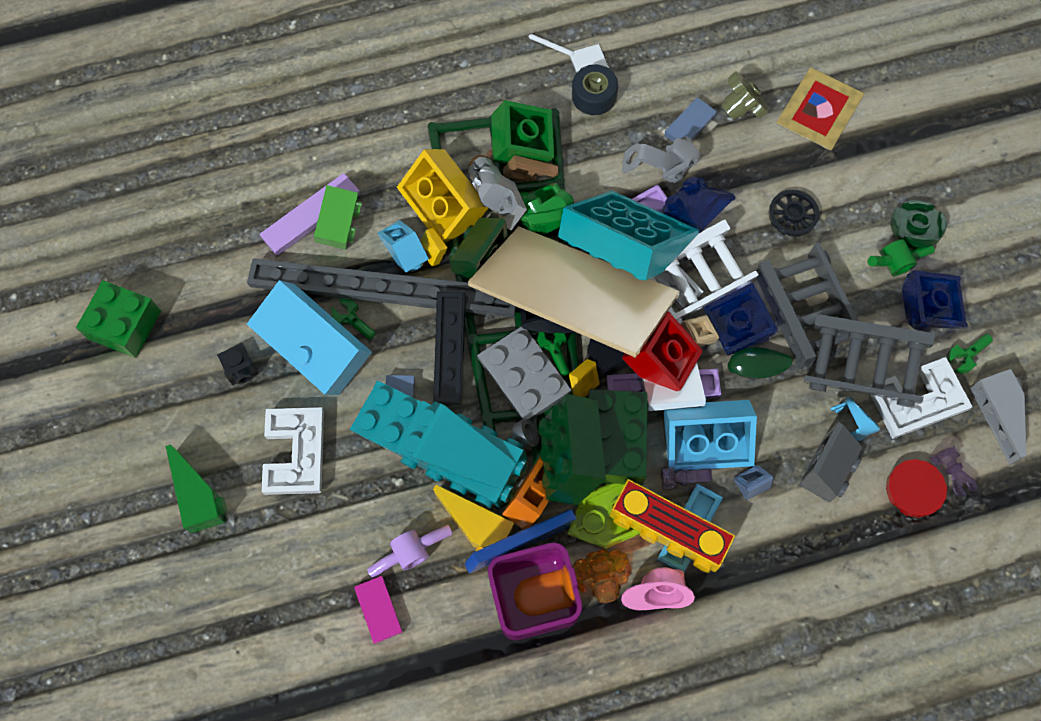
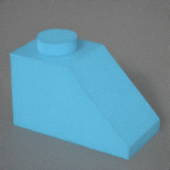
M399 220L377 232L397 265L404 272L419 269L422 267L423 262L429 259L415 231Z

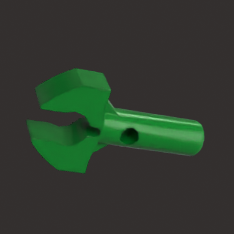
M339 299L340 304L348 309L349 315L340 314L335 308L331 307L332 317L341 325L350 324L368 340L374 338L376 332L356 316L359 307L353 300Z
M539 332L538 346L542 351L547 350L551 353L559 374L562 377L567 376L570 371L560 349L561 344L566 343L565 334L553 333L555 339L554 344H552L551 341L545 338L544 332Z
M984 334L966 349H962L958 344L947 353L946 358L950 363L955 358H964L963 364L954 373L966 374L977 366L973 361L974 356L993 342V338L989 334Z

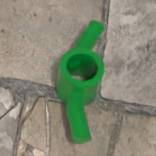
M904 239L897 240L885 246L880 251L881 256H870L867 263L871 267L887 266L890 274L895 277L913 269L917 265V259L933 254L935 249L932 245L930 247L910 250Z

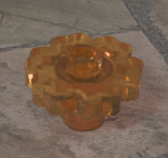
M602 549L597 552H591L586 555L585 559L575 561L572 566L578 583V590L583 593L591 591L592 595L600 603H609L616 600L620 595V583L626 582L632 574L628 556L620 550L608 552Z

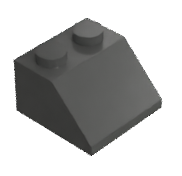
M838 422L823 438L799 483V486L829 503L837 496L840 498L843 496L849 485V482L845 481L849 472L854 473L862 458L858 457L862 446L843 424Z

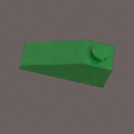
M172 445L165 446L183 528L190 533H195L224 524V514L227 513L224 498L222 496L219 497Z

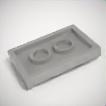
M522 326L477 355L478 360L522 420L529 419L531 421L558 403L565 394L570 395L572 392L530 333L523 329Z

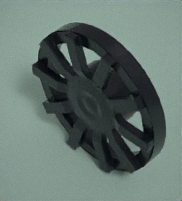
M783 191L773 198L769 206L768 213L771 225L781 232L782 235L796 237L805 235L813 230L819 219L817 203L810 195L803 191ZM791 196L799 197L798 201H792ZM786 197L788 203L785 205L780 199ZM804 199L810 205L804 207V205L801 202ZM777 204L784 210H775L774 205ZM813 208L814 215L805 214L806 211ZM774 214L783 215V217L776 220ZM803 218L813 220L812 224L809 226ZM783 221L787 222L785 227L781 226L779 223ZM798 223H800L805 229L799 230ZM790 224H793L794 230L788 229Z

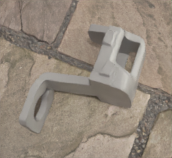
M687 136L674 139L673 144L666 146V152L647 144L636 143L624 153L622 172L628 173L635 169L640 162H644L662 169V178L676 183L683 178L686 170L699 162L700 152L694 147L692 139ZM634 152H637L638 155L629 164L630 157Z

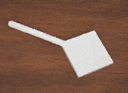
M533 34L529 35V38L570 55L576 73L582 67L592 64L608 67L599 44L571 51Z

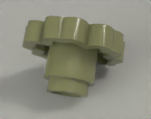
M737 71L728 77V83L733 91L725 97L726 101L721 105L733 120L743 117L750 110L760 119L769 112L765 101L759 96L761 94L760 90L753 82L749 83Z

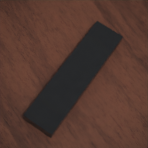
M437 291L433 401L438 403L462 404L465 292Z

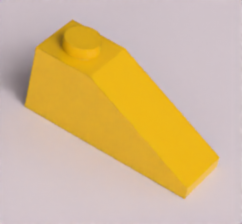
M435 485L433 488L437 499L471 545L476 548V551L512 535L515 529L513 522L438 485Z

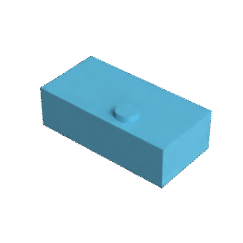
M281 280L278 281L247 323L251 329L325 395H340L372 353L293 283Z

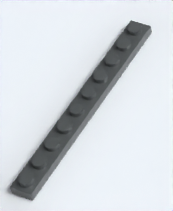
M254 258L252 259L247 284L252 288L272 290L278 281L281 280L295 284L305 294L436 309L437 291L465 292V312L515 318L517 308L515 305L468 286L466 282Z

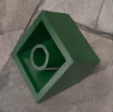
M479 218L474 226L470 225L464 234V240L461 245L455 246L450 253L451 271L469 281L507 239L506 220L502 218Z

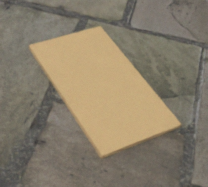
M520 226L515 229L468 281V286L633 357L640 353V350L674 301L679 297L680 292L651 279L639 280L633 274L623 269L614 268L609 262L592 257L589 254Z

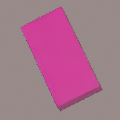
M383 576L354 587L374 644L403 633Z

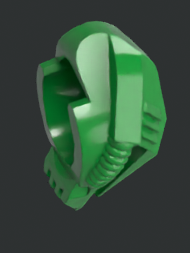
M557 183L539 188L531 194L520 192L527 210L519 221L527 230L545 235L560 227L563 208L574 204L573 196L564 189H560Z

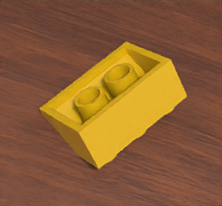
M424 149L397 186V189L427 229L434 228L445 244L464 233L470 225L474 226L477 220L488 210V207L481 202L474 186L445 149Z

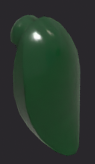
M750 347L734 353L727 366L731 373L741 377L763 379L781 374L792 365L793 359L787 354L775 350Z

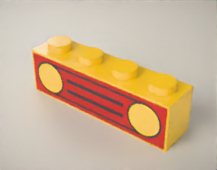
M629 479L610 513V516L614 518L613 522L624 529L631 527L641 532L640 537L653 544L659 542L667 546L666 550L670 554L679 558L685 556L694 561L693 565L708 573L710 570L716 572L720 568L735 538V535Z

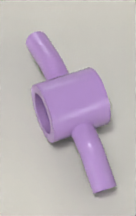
M445 525L420 538L416 530L401 534L390 542L393 553L367 569L369 575L375 578L397 563L400 564L404 571L423 563L429 558L425 548L451 536V528Z

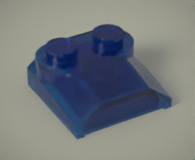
M692 177L683 183V187L676 194L666 199L663 212L669 217L698 229V233H701L736 197L733 193L708 187L703 178Z
M917 270L907 274L905 283L902 286V293L908 324L918 331L929 327L967 328L968 323H966L960 284L961 277Z
M753 282L703 307L719 336L727 356L756 343L767 342L773 335L779 333Z

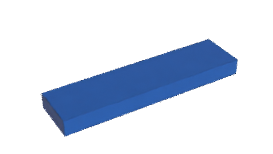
M572 510L562 512L475 551L464 565L469 574L488 566L496 557L523 550L566 530L576 520V517Z

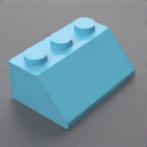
M750 401L706 402L705 406L664 410V434L668 470L681 471L754 466L757 415Z

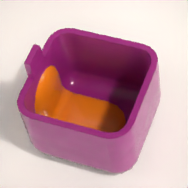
M549 543L502 555L490 562L488 567L489 582L500 627L507 638L521 640L567 628L578 621L582 610V603L577 588L578 583L574 569L571 566L569 554L562 545Z

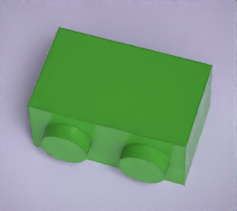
M326 185L314 234L315 243L346 250L348 242L353 243L356 227H352L354 217L359 218L362 202H358L357 192Z

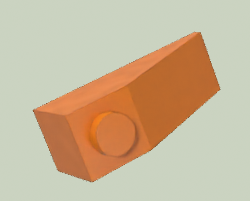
M541 457L538 458L502 513V515L522 529L529 528L539 518L549 501L546 500V490L542 484L544 463Z

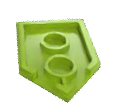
M607 484L590 493L578 505L575 513L576 520L570 525L567 535L604 549L639 535L641 532L631 527L624 529L613 522L614 518L610 516L611 510L625 484Z

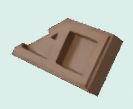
M516 155L503 168V176L524 182L535 181L537 176L547 175L555 177L558 175V166Z

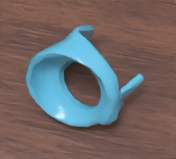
M847 397L844 403L830 408L832 411L835 410V413L849 408L859 427L851 433L857 441H861L869 434L880 430L878 424L854 402L852 397Z

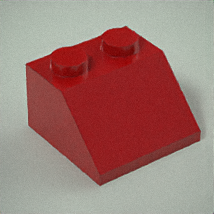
M668 311L640 350V353L636 357L625 353L622 359L640 378L677 392L681 391L703 350Z

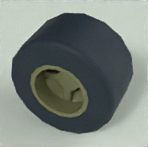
M599 64L582 67L575 74L572 81V101L576 108L588 115H601L608 112L614 106L618 93V79L614 72L608 67Z

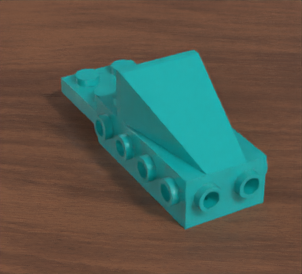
M378 380L350 428L353 433L399 455L402 458L400 461L402 464L414 470L417 466L426 470V476L439 483L442 479L451 483L450 488L462 495L469 492L477 496L475 501L488 508L494 505L502 509L504 503H507L513 495V486L516 480L524 474L528 465V457L524 450H522L523 445L511 438L504 441L497 437L498 433L486 426H482L480 429L471 425L473 423L471 419L459 413L456 415L441 403L433 401L431 405L425 401L421 402Z

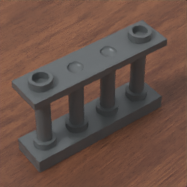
M820 243L814 244L808 255L809 259L780 269L773 268L770 260L759 263L756 270L758 273L756 279L799 369L810 366L816 357V351H819L821 338L812 341L807 338L804 332V327L815 323L816 314L832 317L838 315L839 318L859 321L830 265L829 254L827 251H823ZM813 268L821 281L790 293L784 291L781 285L782 279ZM823 292L827 293L832 306L801 317L796 315L792 307L793 303ZM837 332L836 337H833L832 345L849 340V334Z
M816 314L814 329H820L819 334H822L814 377L806 375L804 377V383L809 384V389L826 392V388L829 387L897 400L896 405L914 408L915 403H923L924 397L914 395L921 352L925 351L926 347L931 348L934 345L935 333ZM837 332L849 334L848 339H851L843 382L825 379L833 337H836ZM866 337L878 339L877 344H880L872 387L854 384L862 341H866ZM896 342L908 344L907 349H910L902 393L884 390L891 348L895 346Z

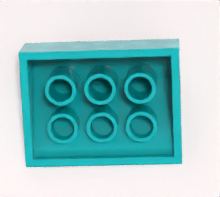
M609 191L564 207L558 237L567 241L572 247L581 248L589 252L592 257L601 258L611 263V266L614 268L623 269L633 274L639 280H648L661 274L698 235L699 230L617 192Z

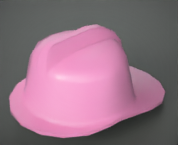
M656 568L643 577L640 585L627 589L622 594L621 601L624 606L634 610L682 608L693 603L695 596L693 591L686 586L682 570Z

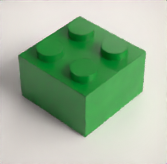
M504 100L491 114L493 162L507 164L514 155L548 163L554 158L552 110Z
M102 280L78 322L76 329L88 340L136 358L161 310L151 298Z

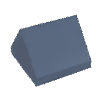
M756 465L735 476L734 481L747 501L770 489L773 477L759 465Z

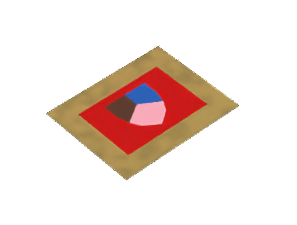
M810 67L776 123L832 150L865 93Z

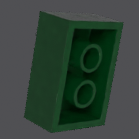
M590 389L588 398L598 400L606 480L602 483L626 484L629 479L639 485H643L647 471V392Z
M565 394L539 424V434L542 436L540 457L544 463L542 484L546 490V500L579 505L606 480L598 400Z

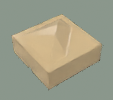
M707 315L685 320L681 324L700 347L715 343L719 339Z

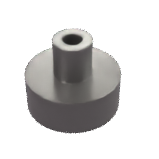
M523 419L513 425V435L509 438L522 444L525 450L538 445L540 441L539 432L532 421Z

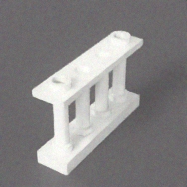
M726 220L698 233L693 241L665 269V272L668 271L688 304V307L677 313L674 312L672 307L668 310L680 325L683 323L682 319L737 290L741 294L753 286L752 281L758 276L756 271L744 276L724 243L726 240L724 236L731 229ZM708 245L716 249L735 281L724 288L720 287L701 255L703 252L702 248ZM685 257L688 260L692 259L712 293L698 301L678 267L680 264L679 260Z

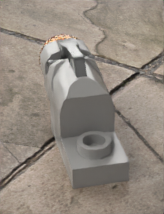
M484 155L475 156L468 168L471 183L476 189L481 202L486 207L496 211L499 218L506 220L507 228L512 230L527 210L515 182L502 176L491 158Z

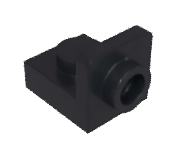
M243 343L217 354L225 371L224 374L232 385L244 384L251 380L252 376L258 374Z

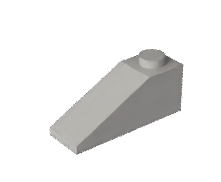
M1011 369L979 380L970 390L1009 465L1014 464L1026 457L1025 394L1022 390V384Z

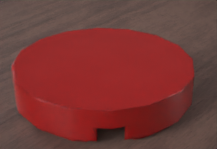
M912 459L903 461L890 472L887 477L886 491L890 502L901 510V513L906 516L920 518L929 516L941 508L946 500L947 486L943 475L935 466L927 461Z

